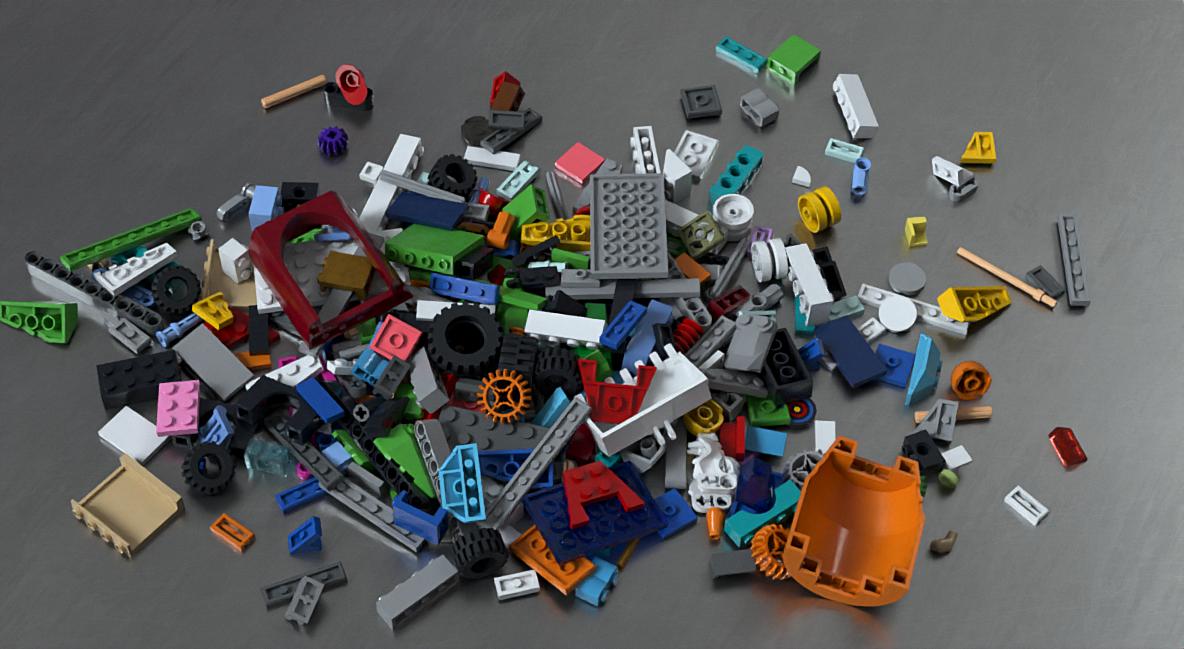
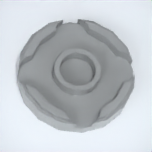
M903 262L892 267L889 272L888 282L895 292L899 294L900 292L905 293V295L910 296L916 295L924 289L927 276L920 266L914 263Z

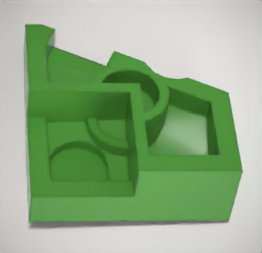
M399 384L393 398L405 396L409 398L402 417L405 416L410 421L423 418L424 412L416 403L417 397L413 392L414 386Z
M335 430L332 433L334 438L343 442L345 445L344 449L360 467L370 473L376 469L345 430Z

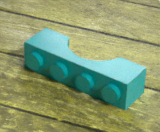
M791 479L774 489V506L771 510L763 514H751L741 510L725 520L724 531L739 548L745 544H751L755 533L761 528L772 524H782L789 516L795 514L801 491Z

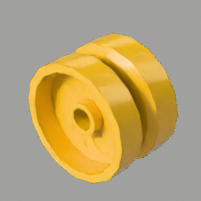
M822 186L798 198L800 216L811 232L818 233L826 227H832L841 221L842 215L839 202L835 194L828 187Z

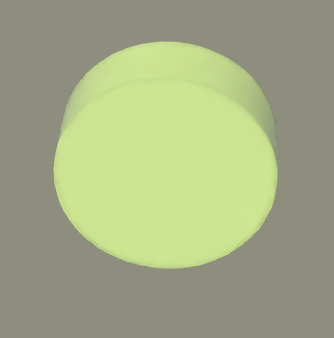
M943 469L938 476L940 482L948 488H955L959 483V478L950 470Z

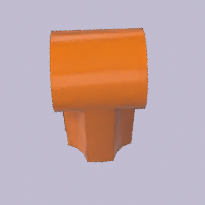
M505 211L499 212L493 229H490L487 235L486 245L506 250L510 239L509 233L515 220L513 215Z

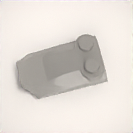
M743 314L736 319V330L727 351L723 367L761 373L778 325L777 322L767 316Z

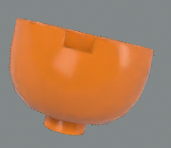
M964 361L958 364L952 371L950 379L954 392L963 400L976 399L974 396L979 394L983 396L990 388L992 382L988 370L976 361Z

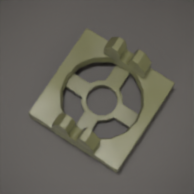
M708 210L677 230L694 261L725 241V233ZM700 223H709L710 225H708L707 227L703 228V227H699L698 224H700ZM694 229L693 236L689 238L691 230ZM699 230H704V236L701 239H697L696 233ZM714 230V237L712 241L708 243L706 239L708 233ZM696 241L701 242L703 247L695 248L693 243Z

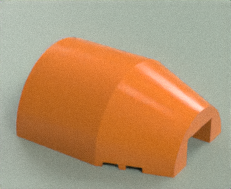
M839 435L804 480L783 552V562L787 571L798 583L824 598L854 606L887 605L901 599L909 590L926 518L922 508L923 496L920 493L919 465L917 461L898 455L892 468L856 456L859 442Z

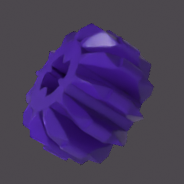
M329 126L328 129L323 128L322 132L318 135V146L323 153L327 152L329 156L334 153L337 156L338 152L343 153L344 149L347 148L348 135L343 128L339 129L337 126L334 128Z

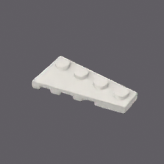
M168 243L144 252V256L140 258L132 257L127 259L128 263L119 267L113 265L109 267V271L102 274L99 271L94 273V276L101 285L116 296L179 256L175 249Z
M307 355L265 376L296 388V384L316 377L324 371L319 355L317 358ZM259 378L246 383V389L248 390Z

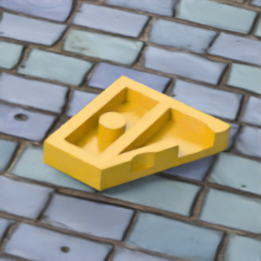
M975 132L971 142L967 145L965 153L961 157V163L995 164L996 152L993 132Z
M221 291L192 305L194 313L218 330L233 323V315L228 309L227 302H224Z

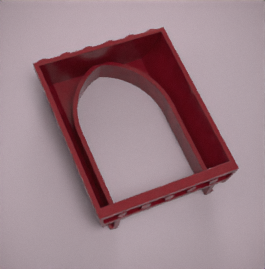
M334 191L318 196L256 227L250 238L249 257L309 350L413 298L410 290L348 202ZM322 225H329L343 230L358 243L389 290L322 324L312 305L286 268L283 256L287 242Z

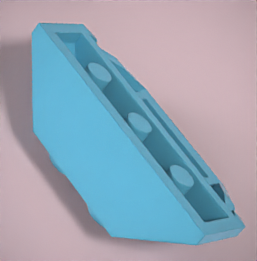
M925 333L920 334L905 403L908 406L931 395L933 387L937 388L940 376H936V373L941 372L943 361L939 360L941 352L932 338Z
M477 443L456 446L438 471L442 508L446 509L448 514L464 523L486 521Z

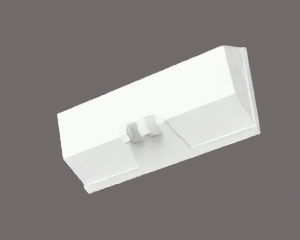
M670 343L664 346L669 356L668 359L661 361L656 352L649 355L657 370L637 415L621 424L592 422L590 414L584 420L599 449L608 457L652 433L658 443L664 446L665 439L659 429L664 427L669 438L672 440L676 439L675 432L670 423L712 399L707 377L681 352L677 353ZM641 360L634 363L636 369H638V365H644ZM626 368L619 372L625 382L623 383L624 385L636 386L637 376L632 378ZM608 377L604 380L605 383L615 384L612 377ZM578 394L575 396L576 398L587 404L582 394Z

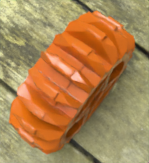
M504 369L503 375L500 370H496L497 377L493 373H489L488 375L491 380L483 378L482 381L486 386L479 385L478 387L484 390V392L477 393L478 397H483V400L477 402L478 405L485 404L481 412L488 410L487 418H490L493 414V422H497L500 417L501 424L505 423L506 418L509 423H513L512 416L519 420L518 412L525 415L526 411L523 407L530 408V404L525 403V400H532V396H526V393L531 392V388L524 389L523 387L528 384V381L521 383L522 375L514 378L516 371H512L509 376L508 369ZM503 379L512 382L506 389H502L494 383ZM516 387H518L520 392L519 404L513 398V392ZM490 389L496 395V401L493 406L489 401ZM509 391L507 395L509 401L503 400L500 402L502 398L500 392L505 393ZM503 404L512 406L515 409L511 413L497 411Z
M775 524L764 526L755 533L751 541L753 545L750 550L754 552L751 557L756 559L755 564H759L761 567L760 571H765L766 576L771 575L773 580L778 578L782 580L792 577L783 562V552L789 535V528L783 529L782 525L776 526Z

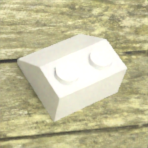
M670 149L666 150L663 169L665 199L675 204L690 195L692 170Z

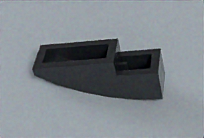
M828 246L812 250L814 261L820 266L821 276L826 279L829 293L833 294L834 299L847 296L838 267L831 258Z
M408 396L386 400L375 408L363 427L370 439L388 437L391 428L399 425L409 401Z

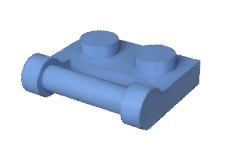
M218 405L214 409L212 417L204 427L199 429L197 435L201 443L215 441L218 445L221 443L226 446L235 433L227 419L226 408Z

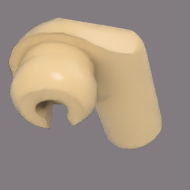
M948 531L946 538L931 542V549L937 552L950 551L958 534L955 531Z

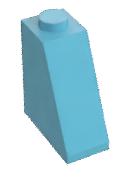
M561 387L554 391L530 424L551 428L571 403Z

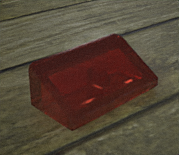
M1056 427L1048 435L1064 466H1072L1088 460L1071 428Z

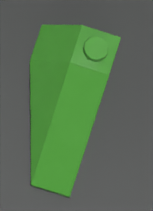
M505 278L503 286L507 287L506 282L514 278ZM512 288L524 292V289ZM499 301L496 316L498 317V322H501L502 333L504 335L510 333V327L525 329L530 309Z
M0 301V321L26 330L29 334L37 335L47 342L68 343L78 322V302Z
M399 424L390 430L388 437L376 438L374 440L375 445L389 461L394 459L400 465L399 470L401 472H406L415 478L413 480L414 483L431 499L438 498L415 436V425Z

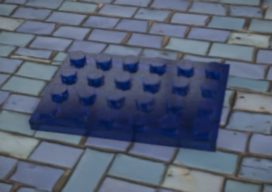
M630 460L608 468L644 501V507L627 513L617 496L582 506L590 519L589 524L571 530L564 482L522 496L521 501L559 566L668 527L669 522Z

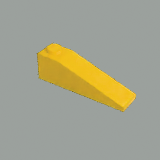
M575 215L573 218L566 220L559 218L555 222L550 223L538 222L522 225L521 243L535 246L558 235L560 243L557 244L558 248L556 249L572 253L574 251H590V215Z
M1006 286L950 287L937 298L943 315L960 322H977L1012 303Z

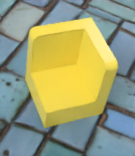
M926 217L907 218L905 233L909 247L927 245L928 241L925 234Z

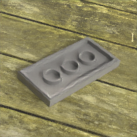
M203 323L172 347L176 354L223 402L227 401L254 378V375Z

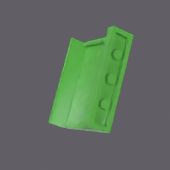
M413 224L385 242V256L391 262L453 275L454 263L478 246L484 247V235Z

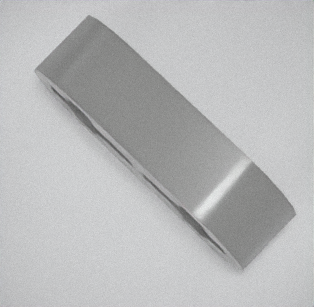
M974 176L961 186L953 184L949 190V198L955 202L964 200L977 191L979 180Z
M241 193L235 195L219 207L217 217L223 222L231 221L248 207L249 199Z

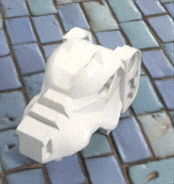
M698 433L696 441L688 443V448L690 449L686 450V454L695 455L696 458L692 462L695 465L694 479L687 481L692 507L700 513H708L709 508L719 507L724 509V513H726L731 506V496L735 494L736 487L738 486V477L741 476L739 471L741 469L740 465L734 458L724 455V451L721 450L722 446L718 442L715 433ZM699 500H702L704 505H701ZM724 500L727 505L720 506L717 501Z

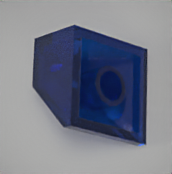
M754 457L740 466L735 501L763 514L772 508L775 478L771 465Z

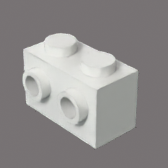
M232 238L218 250L223 273L237 284H240L252 274V263L249 258L248 248Z

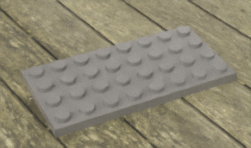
M664 173L590 174L591 279L668 278Z

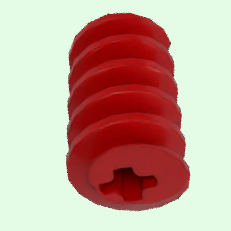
M685 318L682 324H679L677 329L673 331L677 353L681 352L685 355L684 350L689 351V345L695 344L693 339L699 340V334L703 335L705 333L704 329L692 319Z

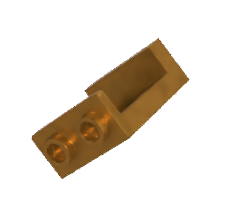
M330 251L328 258L324 259V269L322 273H319L317 279L321 291L325 292L327 287L357 292L358 299L366 300L376 272L370 260L363 256Z

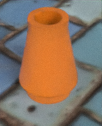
M712 507L706 513L709 538L721 539L726 519L725 510L722 508Z

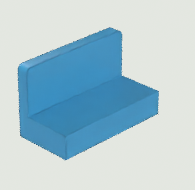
M748 426L745 437V450L782 457L787 433Z

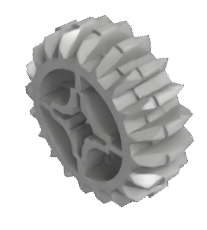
M813 448L808 452L803 449V453L796 451V457L790 456L789 461L785 462V468H783L784 483L791 479L801 491L804 480L809 474L808 470L811 472L825 453L823 454L821 449L815 452Z

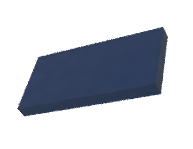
M401 192L386 211V218L453 231L469 210V206L465 203Z
M847 315L814 328V335L822 340L824 349L852 388L887 374L885 366Z

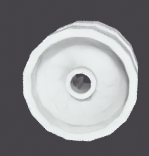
M727 194L717 199L713 206V218L719 225L729 229L728 241H739L750 234L754 215V208L750 200L738 194Z
M781 238L769 239L767 244L763 240L753 242L751 257L758 282L770 281L772 276L776 280L785 279L788 275V262Z

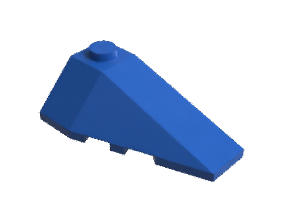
M534 449L478 451L481 475L509 482ZM554 460L532 489L553 488Z

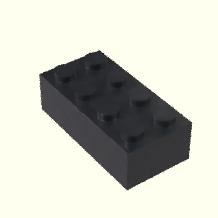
M786 328L777 329L761 373H759L765 387L769 391L774 406L812 398L813 380Z
M175 350L96 365L100 394L105 410L157 400L159 396V383L182 381Z

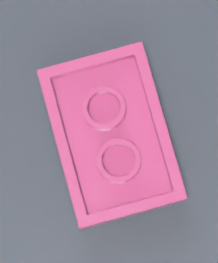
M199 380L159 383L156 428L158 437L198 433Z

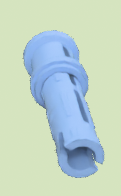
M193 313L178 323H171L170 327L162 332H156V336L159 342L164 347H167L171 341L176 338L180 339L184 332L196 326L204 319Z

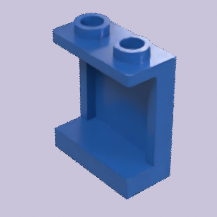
M403 490L400 495H396L392 502L395 525L439 545L448 530L447 510L439 507L435 516H432L409 505L407 491Z

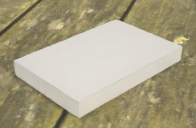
M688 130L684 132L674 154L692 170L693 180L700 182L719 145V140Z
M125 406L98 432L100 437L129 455L142 466L171 439L170 436L158 437L156 433L157 426L128 406Z

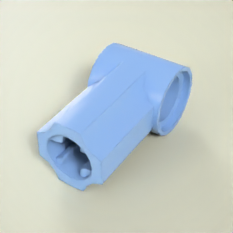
M860 157L855 161L852 173L851 192L860 196L867 194L871 168L870 160L864 157Z

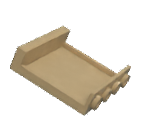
M211 239L210 247L206 249L208 261L204 263L206 275L202 277V287L204 288L200 293V301L221 291L224 302H227L229 306L228 309L234 307L238 310H249V305H257L253 262L251 261L252 274L250 277L237 284L223 273L218 250L220 247L215 246L214 239Z
M125 453L119 458L121 466L79 503L72 499L71 504L73 507L72 512L78 519L83 518L92 530L95 531L97 529L104 540L113 542L119 552H125L131 557L176 517L185 506L179 494Z

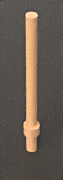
M959 247L957 253L1027 292L1033 296V299L1039 302L1043 301L1053 308L1056 306L1057 301L1047 296L1041 289L1031 287L968 250Z

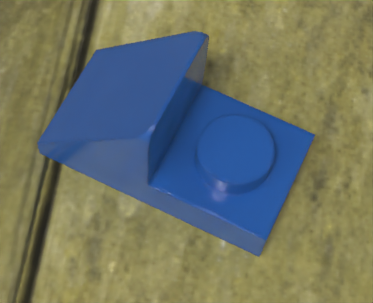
M815 338L798 349L808 372L819 371L818 360L825 356L822 340Z
M311 517L288 535L290 554L322 549L320 518Z

